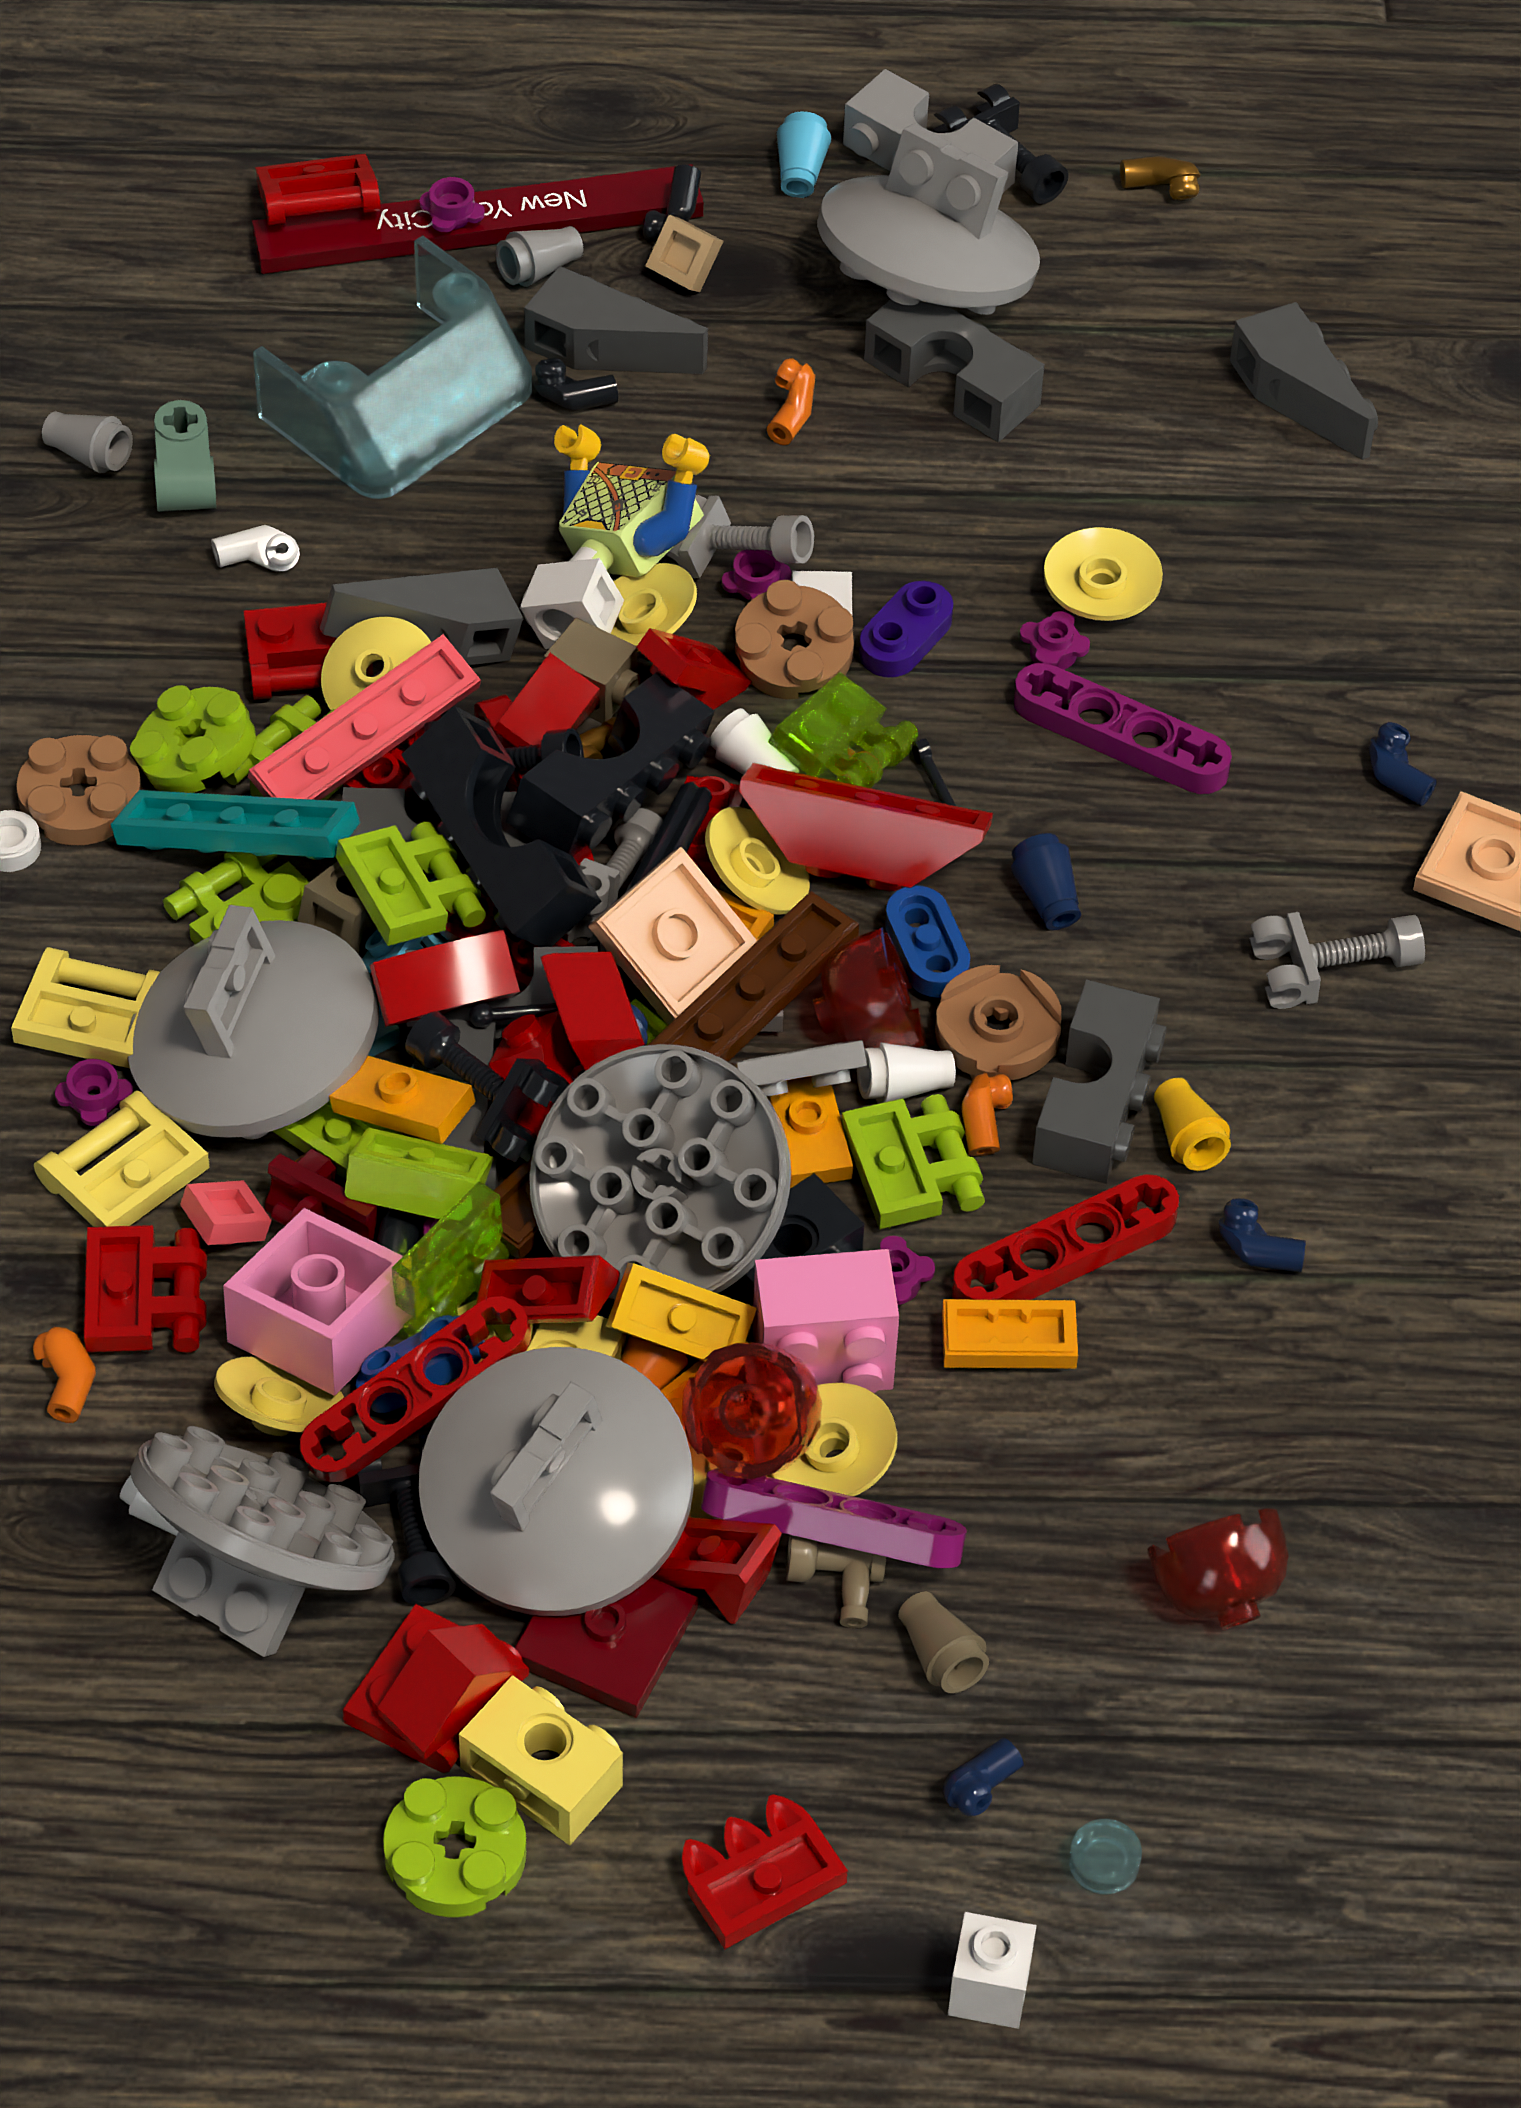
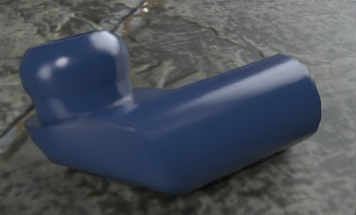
M1384 723L1378 730V736L1372 737L1368 748L1374 776L1384 786L1423 806L1431 797L1437 780L1409 765L1408 754L1405 750V747L1411 740L1408 730L1396 723Z
M1237 1198L1226 1203L1223 1211L1224 1217L1219 1220L1220 1235L1242 1262L1255 1267L1302 1272L1305 1240L1267 1235L1260 1224L1257 1223L1258 1207L1250 1200Z
M1003 1737L970 1761L953 1770L947 1776L943 1785V1795L949 1806L959 1808L962 1814L970 1817L983 1813L992 1801L991 1789L1024 1766L1019 1751L1008 1739Z

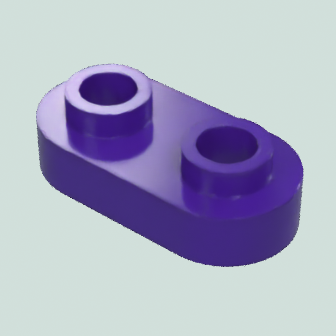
M915 581L901 587L861 632L859 657L863 666L871 673L881 677H899L909 673L950 629L953 615V599L951 594L943 586L930 581ZM885 638H893L895 640H886Z

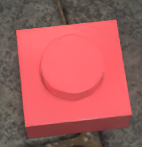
M244 1180L187 1184L180 1206L207 1245H231L234 1243L265 1241L272 1221Z

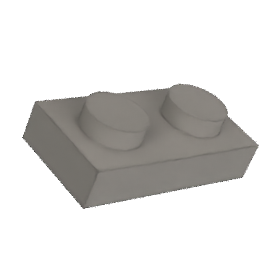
M863 1040L847 1041L730 1062V1064L750 1078L766 1097L788 1093L787 1080L811 1076L813 1088L851 1081L849 1069L867 1066Z

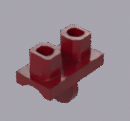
M310 1149L295 1161L279 1153L268 1164V1173L271 1175V1187L265 1201L264 1210L271 1213L272 1219L286 1226L303 1208H306L374 1241L375 1226L379 1222L383 1207L347 1198L345 1188L335 1183L336 1167L332 1164L330 1158Z

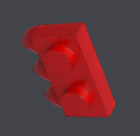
M774 1794L768 1797L766 1821L771 1834L770 1837L748 1821L732 1816L727 1818L724 1830L725 1848L729 1856L727 1860L719 1851L708 1844L693 1839L685 1841L682 1864L688 1881V1895L724 1950L847 1883L848 1870L810 1814L790 1799Z

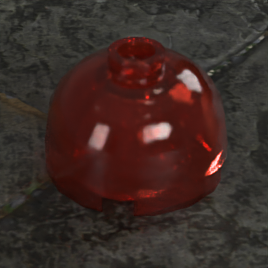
M879 928L840 945L827 959L822 971L823 995L813 999L818 1020L825 1034L837 1031L843 1042L863 1040L864 1048H879L881 1042L916 1048L925 1046V1033L918 1007L912 1009L908 989L912 987L887 932L883 933V928Z
M746 1341L714 1350L703 1359L706 1361L699 1367L696 1375L689 1378L683 1390L681 1413L688 1442L697 1454L703 1453L710 1463L718 1467L715 1470L725 1476L756 1479L784 1471L810 1449L820 1429L822 1400L815 1377L799 1357L777 1345Z
M1266 1508L1258 1510L1262 1522L1259 1524L1256 1523L1244 1527L1241 1515L1236 1514L1176 1533L1166 1538L1170 1552H1166L1155 1545L1147 1548L1155 1579L1164 1597L1178 1612L1194 1619L1218 1617L1221 1629L1236 1627L1260 1618L1261 1615L1257 1605L1275 1595L1286 1577L1289 1556L1285 1534L1277 1509Z

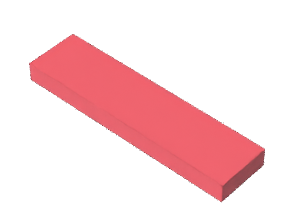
M442 634L249 769L248 778L263 797L321 800L422 729L425 723L433 721L477 690L481 679L445 635Z

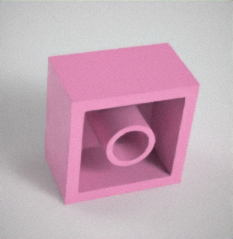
M303 1208L223 1285L227 1342L334 1396L361 1370L362 1363L372 1352L384 1347L414 1317L412 1260L306 1208Z
M889 1249L755 1260L753 1307H756L757 1310L753 1318L752 1337L761 1400L782 1399L787 1401L807 1388L826 1383L854 1384L866 1388L873 1393L879 1390L893 1389L899 1311Z

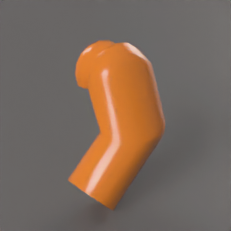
M793 358L783 361L777 371V376L774 378L778 387L789 391L785 403L767 426L768 436L780 445L791 443L810 417L812 410L815 374L807 363L801 365Z
M987 1073L975 1076L962 1101V1117L968 1153L971 1156L990 1155L1000 1150L994 1108L1006 1109L1013 1101L1011 1081L1004 1074L988 1077Z
M53 1327L48 1332H43L37 1336L33 1345V1354L36 1360L43 1359V1367L53 1368L58 1376V1381L47 1406V1412L56 1420L74 1423L79 1419L96 1376V1367L76 1333L67 1328Z

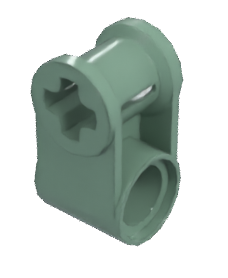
M176 400L168 402L159 408L155 413L154 419L156 442L154 473L157 512L216 509L213 456H210L205 411L198 404L191 401Z

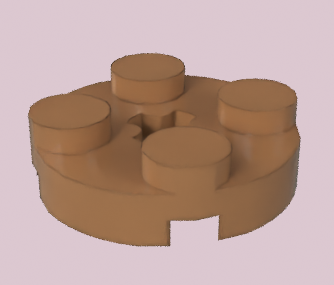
M790 580L776 581L768 587L767 592L759 594L752 599L738 617L735 626V652L740 661V669L752 681L750 684L770 696L781 699H799V693L818 689L819 695L829 691L844 678L852 663L854 649L853 617L837 600L818 589L799 586ZM792 633L803 635L805 637L804 640L809 645L806 648L796 645L791 651L783 648V636Z
M73 735L59 739H40L29 748V758L22 765L17 777L20 811L31 816L36 821L38 827L44 829L45 838L65 845H89L104 841L113 836L111 823L139 790H142L138 766L128 754L126 744L122 739L111 735L102 737ZM75 784L91 785L85 789V795L73 796L72 790L69 788Z
M1000 965L974 967L954 977L944 988L940 1004L936 1010V1041L941 1051L950 1050L952 1052L955 1067L969 1073L972 1080L975 1076L987 1073L988 1077L1004 1074L1010 1080L1020 1079L1037 1072L1056 1056L1059 1050L1061 1035V1005L1052 988L1033 973L1021 969L1019 977L1011 973H1000ZM993 1015L999 1021L1009 1018L1012 1022L1009 1024L1008 1029L995 1030L987 1026L986 1017Z

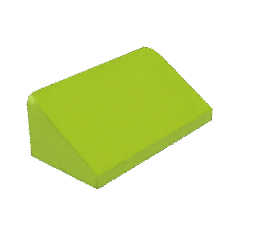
M369 1128L365 1130L349 1155L345 1195L351 1200L457 1224L469 1225L475 1216L492 1166L493 1157L485 1153Z

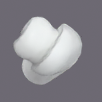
M267 525L211 539L213 553L219 567L249 560L273 571H286L298 562L300 555L295 539Z

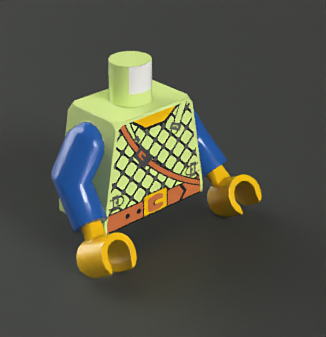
M582 424L578 427V436L574 430L565 425L557 429L554 437L555 447L560 453L570 457V470L564 471L563 517L559 522V531L573 554L570 561L600 558L609 574L633 577L647 574L675 545L682 542L689 531L704 516L695 499L697 485L692 483L693 475L701 473L709 463L708 450L702 443L691 438L686 439L678 434H671L666 439L662 449V457L665 463L677 468V470L597 462L589 471L588 462L596 458L601 448V441L597 434Z

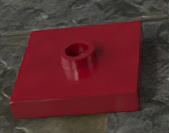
M650 1577L643 1585L629 1595L599 1609L567 1616L533 1615L515 1649L522 1656L523 1663L529 1667V1672L637 1718L698 1609V1597Z

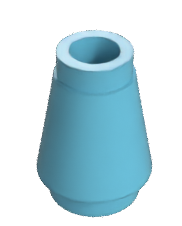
M804 111L794 112L784 119V123L777 130L781 189L791 197L804 198L813 193L814 185L831 143V134L827 129V123L817 114Z

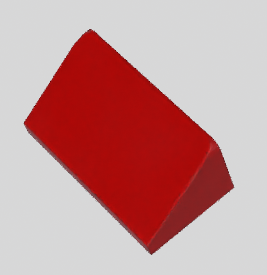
M611 952L551 953L540 957L568 1040L585 1071L609 1056L645 1045Z
M600 1255L484 1260L476 1304L492 1296H505L514 1299L523 1307L529 1324L593 1322L618 1284L620 1272ZM495 1317L489 1320L486 1323V1325H507L511 1324L514 1320L502 1324Z

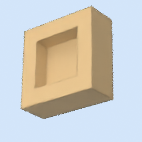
M668 215L645 266L689 290L700 292L724 241L679 217Z

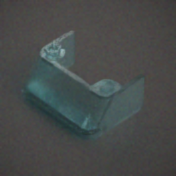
M423 235L414 241L417 307L442 325L375 372L367 376L350 363L327 361L313 367L301 376L263 346L253 351L258 417L356 492L374 499L387 498L403 490L523 404L532 392L531 366L488 284Z

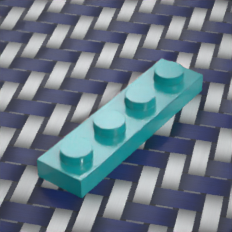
M139 790L111 823V828L117 845L144 846L150 850L163 848L194 849L203 853L217 851L252 853L255 856H268L272 854L306 856L309 859L318 860L334 858L338 840L350 837L360 824L355 803L348 801Z

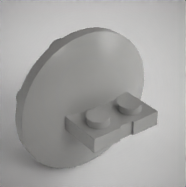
M916 123L903 128L889 176H864L838 183L825 194L818 214L817 227L819 234L829 250L841 261L840 270L851 278L869 280L887 289L888 297L903 305H916L919 301L949 307L967 308L978 314H992L995 312L996 306L1015 301L1032 288L1040 264L1039 251L1033 239L1016 221L998 209L1009 172L973 153L968 154L952 146V142Z
M229 905L219 929L215 930L210 937L188 948L171 961L158 974L147 992L136 1020L133 1037V1055L128 1056L131 1073L138 1088L147 1099L162 1113L172 1119L181 1129L211 1137L261 1138L268 1132L290 1125L324 1106L330 1101L329 1095L344 1085L360 1069L372 1048L378 1027L379 1003L375 985L358 953L336 934L311 924L296 921L276 920L259 922L252 907ZM134 1014L133 1017H132V1019H131L129 1031H130L131 1026H132V1024H133V1022H134V1019H135V1017H136V1014Z
M667 1044L640 1046L622 1051L598 1062L577 1077L559 1096L547 1114L534 1146L530 1169V1195L533 1212L547 1247L554 1257L600 1255L620 1272L618 1284L608 1297V1299L615 1301L627 1263H635L715 1293L727 1289L741 1279L755 1265V1260H759L773 1241L787 1207L791 1183V1161L787 1138L774 1107L760 1088L739 1069L718 1056L692 1047Z
M548 1347L514 1354L497 1361L458 1389L445 1404L428 1434L419 1469V1497L424 1522L438 1553L451 1571L467 1587L490 1602L509 1610L538 1616H567L599 1609L620 1600L643 1585L659 1570L677 1545L687 1523L694 1491L693 1462L687 1436L674 1408L660 1389L638 1370L619 1359L600 1352L573 1347Z
M187 1427L184 1436H174L162 1432L156 1433L153 1439L142 1444L131 1466V1478L140 1494L178 1531L152 1590L194 1616H202L220 1627L219 1631L263 1657L277 1652L305 1588L366 1590L382 1584L394 1561L393 1540L385 1534L371 1517L362 1511L366 1500L357 1492L336 1484H330L327 1487L308 1477L310 1470L307 1464L292 1455L274 1452L271 1459L225 1444L224 1440L218 1435L200 1427Z

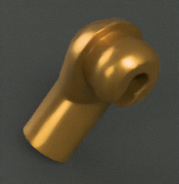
M1161 156L1121 160L1120 179L1123 188L1170 184L1169 193L1175 200L1191 199L1199 193L1197 178L1200 177V173L1191 162Z

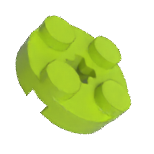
M178 685L169 688L160 695L157 701L158 708L141 725L130 745V752L155 789L167 792L195 793L206 789L201 780L212 777L217 772H220L225 779L245 762L255 743V727L250 720L249 711L235 691L219 687H202L190 690L186 686Z
M460 1776L444 1777L436 1780L430 1778L417 1780L406 1789L404 1799L394 1807L386 1823L383 1839L386 1870L392 1882L394 1878L397 1886L406 1892V1899L424 1912L442 1917L474 1915L485 1910L486 1902L497 1898L504 1890L506 1896L517 1885L526 1863V1831L516 1809V1801L513 1795L506 1789L494 1787L487 1782ZM451 1834H461L465 1836V1840L473 1842L475 1846L473 1849H462L459 1859H450L446 1857L445 1847L437 1843L442 1838H448Z

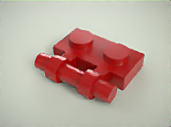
M153 1225L87 1227L84 1341L87 1352L153 1350L154 1328L168 1327L173 1331V1347L177 1351L187 1353L199 1348L200 1331L206 1326L207 1305L205 1301L200 1299V1281L207 1275V1255L201 1249V1235L196 1229H179L175 1232L174 1246L155 1247ZM154 1278H170L173 1280L174 1296H154Z

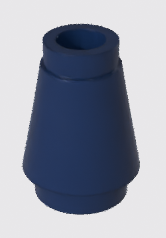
M1050 833L1038 834L1020 842L1012 850L1014 862L1011 865V872L1040 917L1044 920L1046 927L1050 930H1058L1077 922L1081 917V912L1078 907L1079 903L1068 846L1061 844L1058 837Z

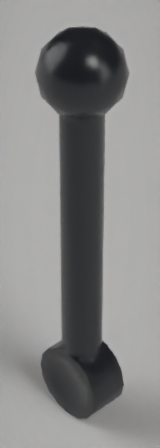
M925 738L913 741L912 751L917 764H922L940 802L956 806L932 759L929 742Z
M478 1003L470 1009L469 1019L474 1026L484 1028L493 1021L517 1019L528 1014L540 1017L558 1011L556 1003L492 1008L486 1003Z

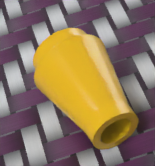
M1172 1078L1163 1082L1154 1093V1101L1160 1110L1172 1157L1178 1163L1184 1164L1188 1169L1194 1171L1207 1170L1216 1166L1227 1156L1231 1147L1228 1123L1192 1090L1185 1079Z

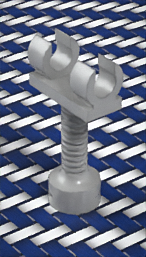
M696 495L695 499L704 516L689 531L686 538L665 555L666 557L662 563L680 566L688 571L692 578H700L716 549L770 550L776 561L780 563H805L813 551L814 530L811 521L804 515L778 516L772 527L730 526V519L719 496H709L706 499Z
M639 808L631 819L626 822L622 820L614 833L615 843L618 848L606 865L587 858L583 859L579 867L602 902L566 933L564 940L572 943L578 937L590 938L587 946H598L600 952V941L588 926L618 900V890L638 861L641 862L663 821L659 815L648 809Z
M1299 912L1288 913L1287 918L1266 916L1251 924L1254 937L1249 939L1254 955L1257 958L1270 960L1281 957L1289 952L1293 965L1278 966L1266 974L1270 986H1266L1265 989L1270 1005L1278 1009L1291 1008L1303 1001L1306 1002V1005L1318 1003L1321 978L1317 967L1321 968L1335 964L1376 959L1378 956L1382 958L1384 955L1385 957L1392 958L1396 967L1423 964L1425 960L1423 931L1420 921L1415 914L1389 919L1387 930L1381 934L1376 933L1375 935L1370 934L1369 936L1364 935L1363 937L1358 936L1357 938L1334 940L1333 943L1328 941L1327 944L1326 942L1321 944L1315 943V945L1309 944Z

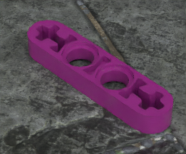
M1034 663L1024 667L1018 673L1015 680L1014 708L1027 721L1189 792L1211 794L1219 791L1226 785L1232 755L1230 747L1218 736L1051 664ZM1042 690H1046L1040 697L1035 696L1041 693ZM1068 700H1070L1069 708L1065 710L1067 708ZM1087 709H1099L1106 712L1111 719L1103 724H1091L1081 719L1079 714ZM1142 732H1151L1162 737L1165 742L1156 748H1146L1137 744L1133 737ZM1175 747H1180L1177 750V756L1173 757L1175 753ZM1203 760L1210 761L1204 764L1203 767L1196 766L1201 764Z
M714 1469L707 1472L701 1502L702 1510L724 1520L775 1524L781 1533L935 1568H953L960 1565L967 1533L966 1528L962 1524L945 1517L733 1469Z

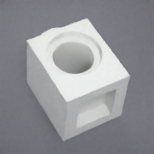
M600 558L537 565L529 587L523 596L520 609L526 622L531 625L543 647L550 649L575 618H579L611 634L624 599Z
M965 1912L952 1977L948 2009L949 2016L1019 2029L1037 1925Z

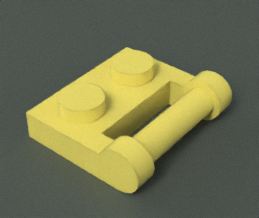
M47 947L12 1024L14 1043L85 1059H101L112 1065L130 1068L128 1056L133 1055V1037L137 1016L147 992L160 972L149 970L147 975L71 959L69 958L68 951ZM63 982L69 984L136 998V1001L106 995L102 993H97L93 991H88L84 989H79L75 987H70L62 984ZM136 1014V1017H135V1019H134V1022H133V1024H132V1026H131V1029H130V1031H129L131 1019H132L133 1015Z
M136 1090L119 1103L120 1110L62 1152L56 1154L51 1151L34 1163L35 1172L42 1184L51 1193H59L93 1227L131 1226L210 1168L208 1153L172 1119L156 1108L140 1091ZM135 1130L139 1132L137 1136L81 1176L77 1173Z

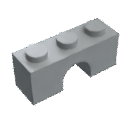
M884 69L845 104L843 145L853 150L856 154L866 157L891 171L903 128L916 123L927 129L929 93ZM974 117L957 131L935 133L952 142V146L968 154L973 153L1009 172L1003 193L1015 183L1018 142Z

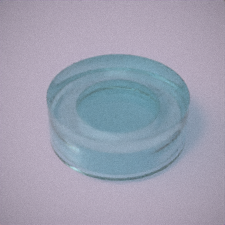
M1112 1819L1090 1821L1083 1825L1073 1837L1069 1856L1070 1870L1077 1882L1092 1892L1113 1894L1123 1891L1134 1882L1138 1875L1142 1857L1141 1843L1135 1832L1119 1821Z

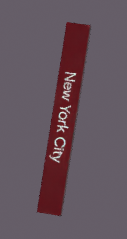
M675 166L474 192V201L484 206V218L478 223L468 222L465 226L453 229L450 232L435 230L432 227V216L428 211L421 209L420 199L381 204V210L377 212L363 213L362 208L286 217V223L268 225L267 219L252 220L253 235L261 273L265 274L496 244L505 240L507 235L513 231L551 230L572 226L578 233L642 225L645 222L646 213L651 210L666 214ZM700 188L695 212L691 218L703 217L704 202Z

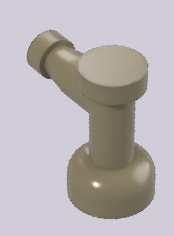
M789 1535L786 1581L806 1582L813 1577L815 1570L843 1572L842 1598L844 1607L841 1608L840 1624L848 1628H863L867 1626L868 1609L865 1607L869 1594L870 1581L883 1582L886 1557Z

